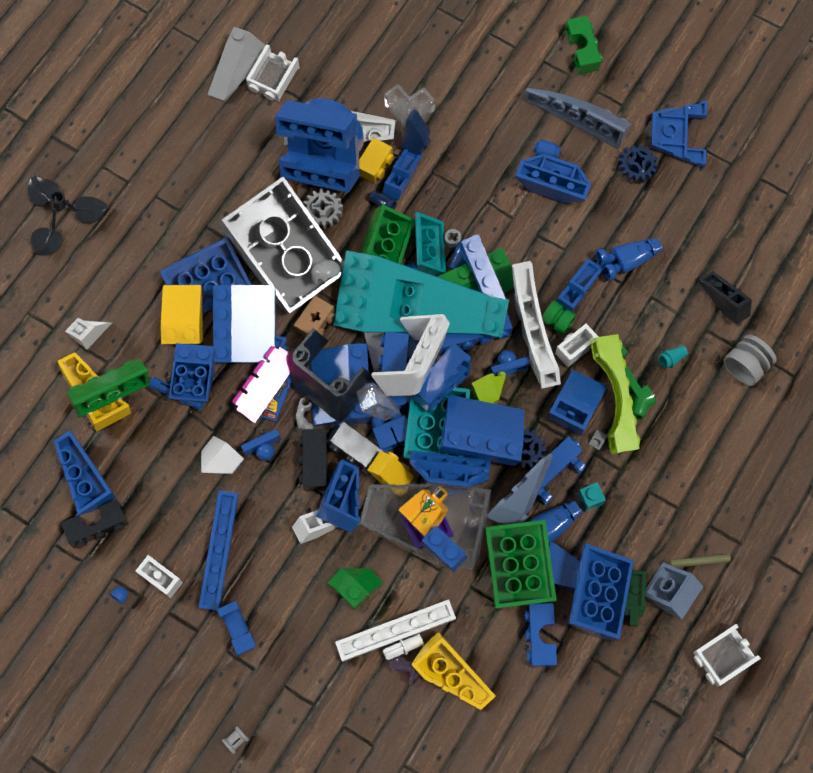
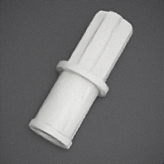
M418 633L406 640L401 639L399 643L383 649V654L387 660H390L401 654L407 655L408 651L424 644Z

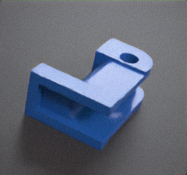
M236 601L217 609L220 618L227 626L232 638L231 642L238 656L257 648L242 615V610Z

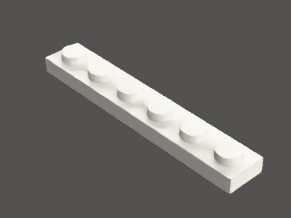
M446 600L341 639L335 643L341 660L344 662L401 639L456 620L450 601Z

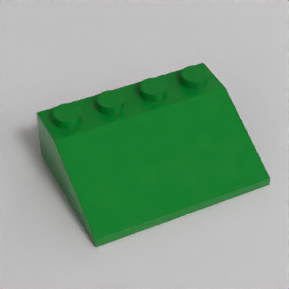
M546 520L485 527L494 608L556 601Z

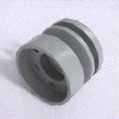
M746 335L737 344V348L732 349L724 358V365L737 380L748 386H754L764 375L763 372H767L776 363L777 359L773 350L763 340L753 335Z

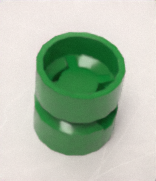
M555 300L552 301L542 316L544 323L549 326L554 325V329L562 335L576 318L575 313L569 309L563 310V306Z

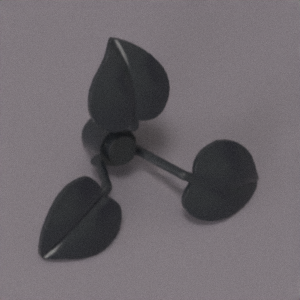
M32 175L28 185L30 201L39 207H43L49 202L53 212L51 230L41 227L32 233L31 245L35 254L40 256L50 255L62 246V234L54 232L57 211H62L67 205L72 211H76V218L80 222L90 224L101 218L108 209V205L100 199L83 196L75 200V207H73L69 200H65L63 192L59 191L56 183Z

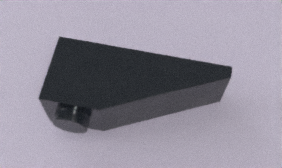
M714 271L699 278L698 282L721 313L729 320L738 324L750 317L751 298Z

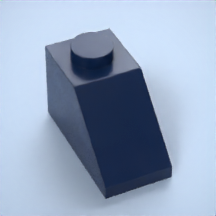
M413 109L406 120L401 147L421 155L424 149L427 150L430 145V130L418 111Z

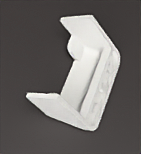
M436 314L400 318V321L413 340L420 341L405 371L372 373L371 376L386 396L415 395L420 392L446 337L449 321L445 315Z

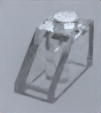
M368 383L362 389L356 391L363 413L383 421L400 413L399 408L391 397L386 396L378 385Z

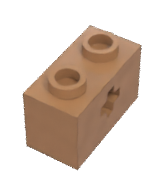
M314 296L294 324L295 332L306 337L314 328L323 336L327 323L331 324L335 318L334 306Z

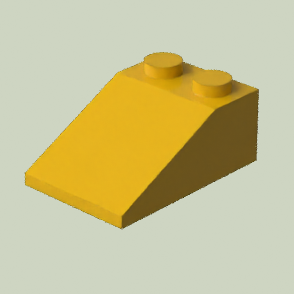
M163 285L161 344H200L203 342L202 285Z

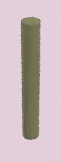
M730 554L675 559L670 560V565L673 567L725 563L731 562Z

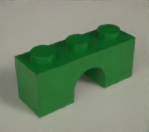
M588 16L567 19L565 31L569 44L579 43L584 46L583 49L576 50L574 56L578 75L599 71L603 58L601 52L598 53V40L593 36L594 28L592 22H589Z

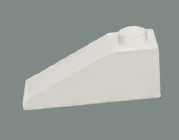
M316 510L300 516L292 528L302 544L332 531L337 526L316 517L318 512Z

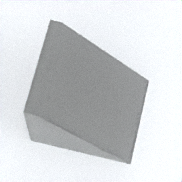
M596 430L589 445L600 450L607 435Z

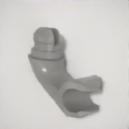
M305 398L300 399L296 413L299 430L314 428L304 417L305 411H309L312 408V402H309L307 406L303 405Z

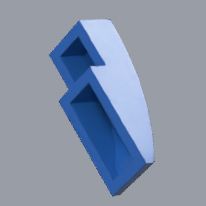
M405 149L393 166L392 173L384 184L382 194L392 196L399 201L409 185L423 153L419 155Z
M590 259L586 260L557 298V302L563 306V310L569 309L573 312L604 268Z

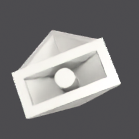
M77 318L65 332L87 350L113 322L84 321Z
M213 436L201 451V473L233 474L244 458L227 442Z

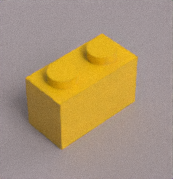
M373 137L359 160L360 177L374 184L378 179H381L385 173L384 168L387 164L390 165L394 158L393 148Z
M380 451L367 471L389 491L402 496L414 476L409 472L410 468L404 463L399 462V457L394 453L389 452L387 454Z

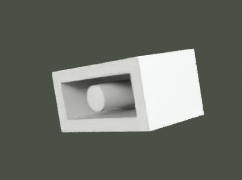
M149 555L136 569L140 576L169 598L174 595L183 583L180 578Z

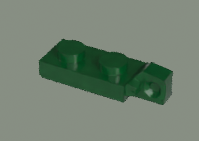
M632 570L625 608V616H630V627H638V617L644 616L646 571Z

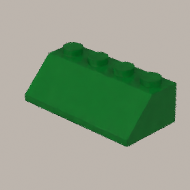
M382 204L373 212L360 253L380 256L401 264L415 219Z
M503 248L487 254L503 293L515 289L512 265ZM468 264L438 276L439 278L479 291L476 279Z
M139 359L135 361L130 360L122 367L110 369L100 377H92L83 385L71 387L66 393L77 417L81 418L149 386L148 370Z

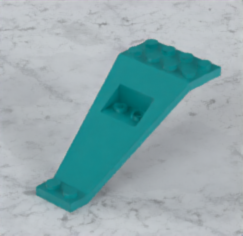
M346 251L333 325L362 332L408 333L400 321L401 317L443 314L449 321L447 333L486 334L502 337L509 299L493 297L380 256Z

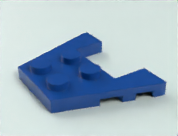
M701 101L700 104L695 105L688 104L677 109L674 107L653 112L651 148L705 168L706 150L687 148L688 118L706 119L707 101Z

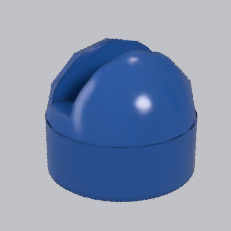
M117 587L110 593V596L118 603L123 604L128 597V593L125 588Z

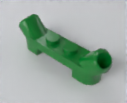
M622 344L621 352L622 357L625 359L628 352ZM626 365L625 373L630 384L628 389L633 400V415H635L636 419H643L646 417L648 408L656 404V399L648 385L643 388L639 386Z

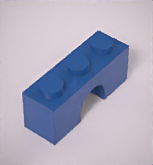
M554 603L529 604L528 609H525L524 612L525 622L529 623V630L525 631L526 642L530 643V650L526 652L527 663H531V668L556 667V644H545L539 637L541 628L555 624Z

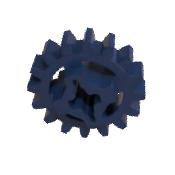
M633 144L631 149L626 147L624 152H621L618 160V171H623L622 177L628 176L627 181L634 179L635 184L638 180L644 183L645 178L651 180L652 175H655L658 163H656L658 158L656 156L653 157L654 151L648 152V146L643 149L641 144H639L638 148Z
M526 427L524 437L530 439L523 438V447L528 446L529 449L528 451L526 449L522 450L521 458L527 460L521 459L514 466L515 468L521 465L522 470H524L525 466L532 469L533 463L536 465L539 460L544 458L542 454L546 453L547 449L542 447L545 446L546 441H540L542 434L536 436L535 429L531 433L529 432V427ZM536 445L538 447L537 455L535 454L536 452L533 450Z

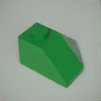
M341 568L327 583L356 611L383 584V581L370 568Z

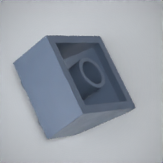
M662 563L646 587L645 598L668 614L683 619L702 590L703 585L693 574Z

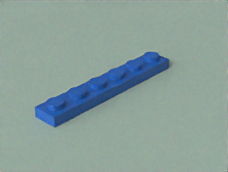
M218 492L199 609L217 611L221 606L239 498L238 493Z

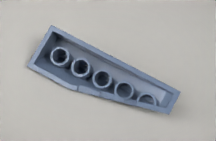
M527 88L524 100L617 149L620 148L630 131L631 123L624 118L613 115L609 110H604L586 101L560 93Z

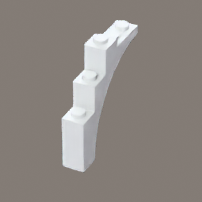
M527 261L513 264L515 309L521 320L523 338L529 349L530 365L541 388L560 385L559 367L552 353L540 312L532 263Z

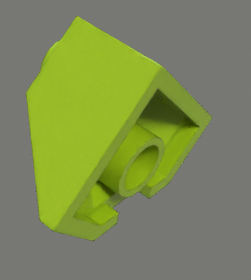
M504 371L499 372L496 377L493 373L488 374L473 382L470 390L472 399L498 404L506 373Z

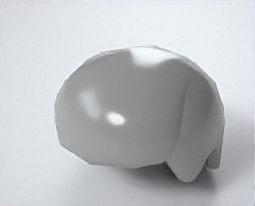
M332 260L317 262L311 271L313 283L318 284L319 279L326 282L329 278L339 275L340 267Z

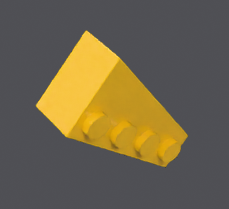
M75 352L57 361L60 371L70 388L75 385H83L92 377L97 376ZM119 399L87 414V417L97 432L131 414L130 406L122 399Z

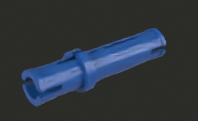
M155 376L152 377L149 388L169 396L170 384ZM178 400L181 404H187L199 411L202 410L205 402Z

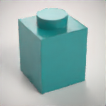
M598 482L580 489L577 494L585 512L602 506L606 501Z

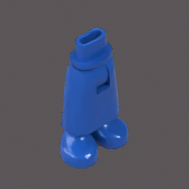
M648 238L612 247L610 254H607L603 248L596 249L595 255L598 265L604 268L602 271L604 277L608 281H612L616 278V273L621 271L625 274L637 268L652 257H655L656 253L661 252L663 249L657 238L652 240Z
M573 500L568 504L564 503L530 519L529 522L546 520L550 544L572 522L577 520L576 517L582 514V510Z

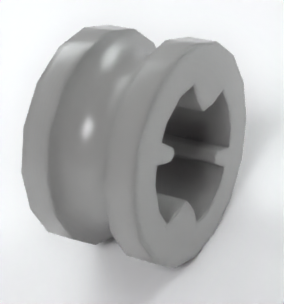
M456 229L448 230L445 233V244L450 248L458 246L457 243L461 241L460 232ZM450 236H456V241L449 240Z

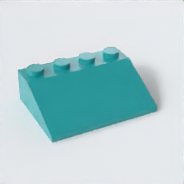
M455 388L448 395L469 399L470 389ZM411 395L404 459L410 460L412 450L460 456L439 452L448 395L430 412L417 403Z

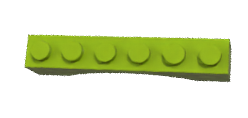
M618 334L596 337L590 340L593 359L607 374L615 394V417L607 435L610 453L615 454L639 449L640 438L636 433L635 426L637 421L632 411L633 400L629 395L628 388L630 384L625 373L626 362L621 352L622 341L619 339Z

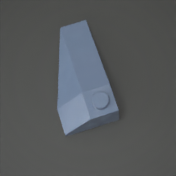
M550 453L542 458L525 475L526 480L523 479L511 489L513 492L503 498L489 512L487 517L504 525L525 522L528 518L526 514L533 507L553 455Z

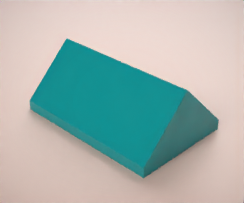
M417 212L415 213L417 269L431 275L446 273L444 222Z

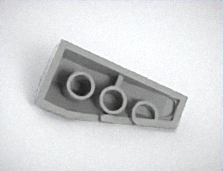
M233 27L210 86L208 97L225 102L249 75L266 46L251 32Z

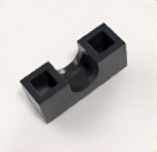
M116 499L99 506L101 519L93 526L86 525L82 516H76L61 522L69 545L73 548H82L93 539L101 540L112 531L116 533L125 529V526L129 525L121 503Z

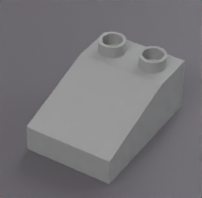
M284 176L217 224L262 285L276 286V302L286 315L342 276L343 259ZM321 260H332L339 265V275L329 278L326 282L319 279L318 284L313 283L311 271L314 264Z

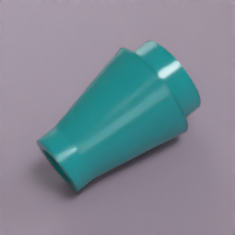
M682 345L662 351L658 359L665 369L672 368L688 355V351Z

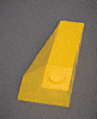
M440 632L422 647L411 664L426 681L456 695L461 700L480 710L496 697Z

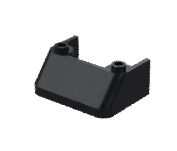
M312 328L293 353L291 383L333 419L343 421L376 381L371 376L372 374L364 367L358 371L350 382L340 377L335 379L330 386L311 372L307 367L328 342L324 336Z

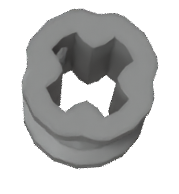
M236 726L235 731L228 738H223L221 741L235 754L236 749L244 741L247 742L249 738Z

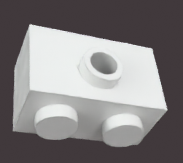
M585 324L575 333L567 335L564 341L557 346L555 354L569 367L591 349L590 340L598 336Z

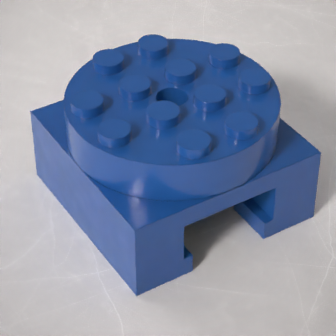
M316 98L305 103L287 100L275 115L277 135L287 137L288 152L279 159L281 178L284 176L287 180L349 193L360 176L359 152L364 143V134L361 124L357 119V114L352 113L340 102L330 99Z

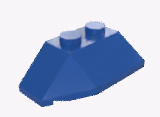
M546 154L521 160L515 178L531 192L563 203L585 201L591 186L590 181L579 165Z
M413 450L411 452L410 464L427 483H432L436 486L448 485L454 488H468L490 473V460Z

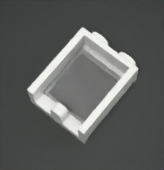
M266 44L246 78L248 88L254 93L264 94L269 100L280 102V98L295 72L300 68L298 58L295 57L291 62L287 60L283 52H279L278 55L271 53L270 45Z
M737 624L693 652L695 654V662L699 667L703 666L706 670L708 681L717 687L761 659L758 655L754 656L751 652L747 639H742L736 630L738 628Z

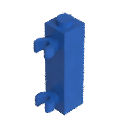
M566 438L551 452L553 458L537 494L545 505L553 497L544 488L561 472L571 465L580 474L586 467L578 459L582 449L579 442L575 439Z

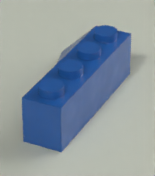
M71 430L54 440L78 516L98 510L99 506L117 498Z

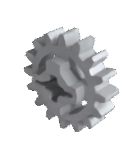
M320 189L318 194L313 191V196L308 195V201L303 202L318 226L323 225V229H326L328 224L330 227H333L332 222L338 223V217H342L343 205L341 204V199L337 198L336 193L330 195V190L323 193V190Z

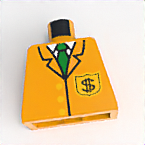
M440 486L434 493L430 490H421L400 507L399 511L425 537L435 526L438 527L448 512V508L442 503L448 493Z

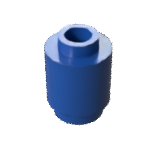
M540 139V142L536 141L533 152L536 153L535 156L546 154L558 158L561 147L557 146L556 143Z

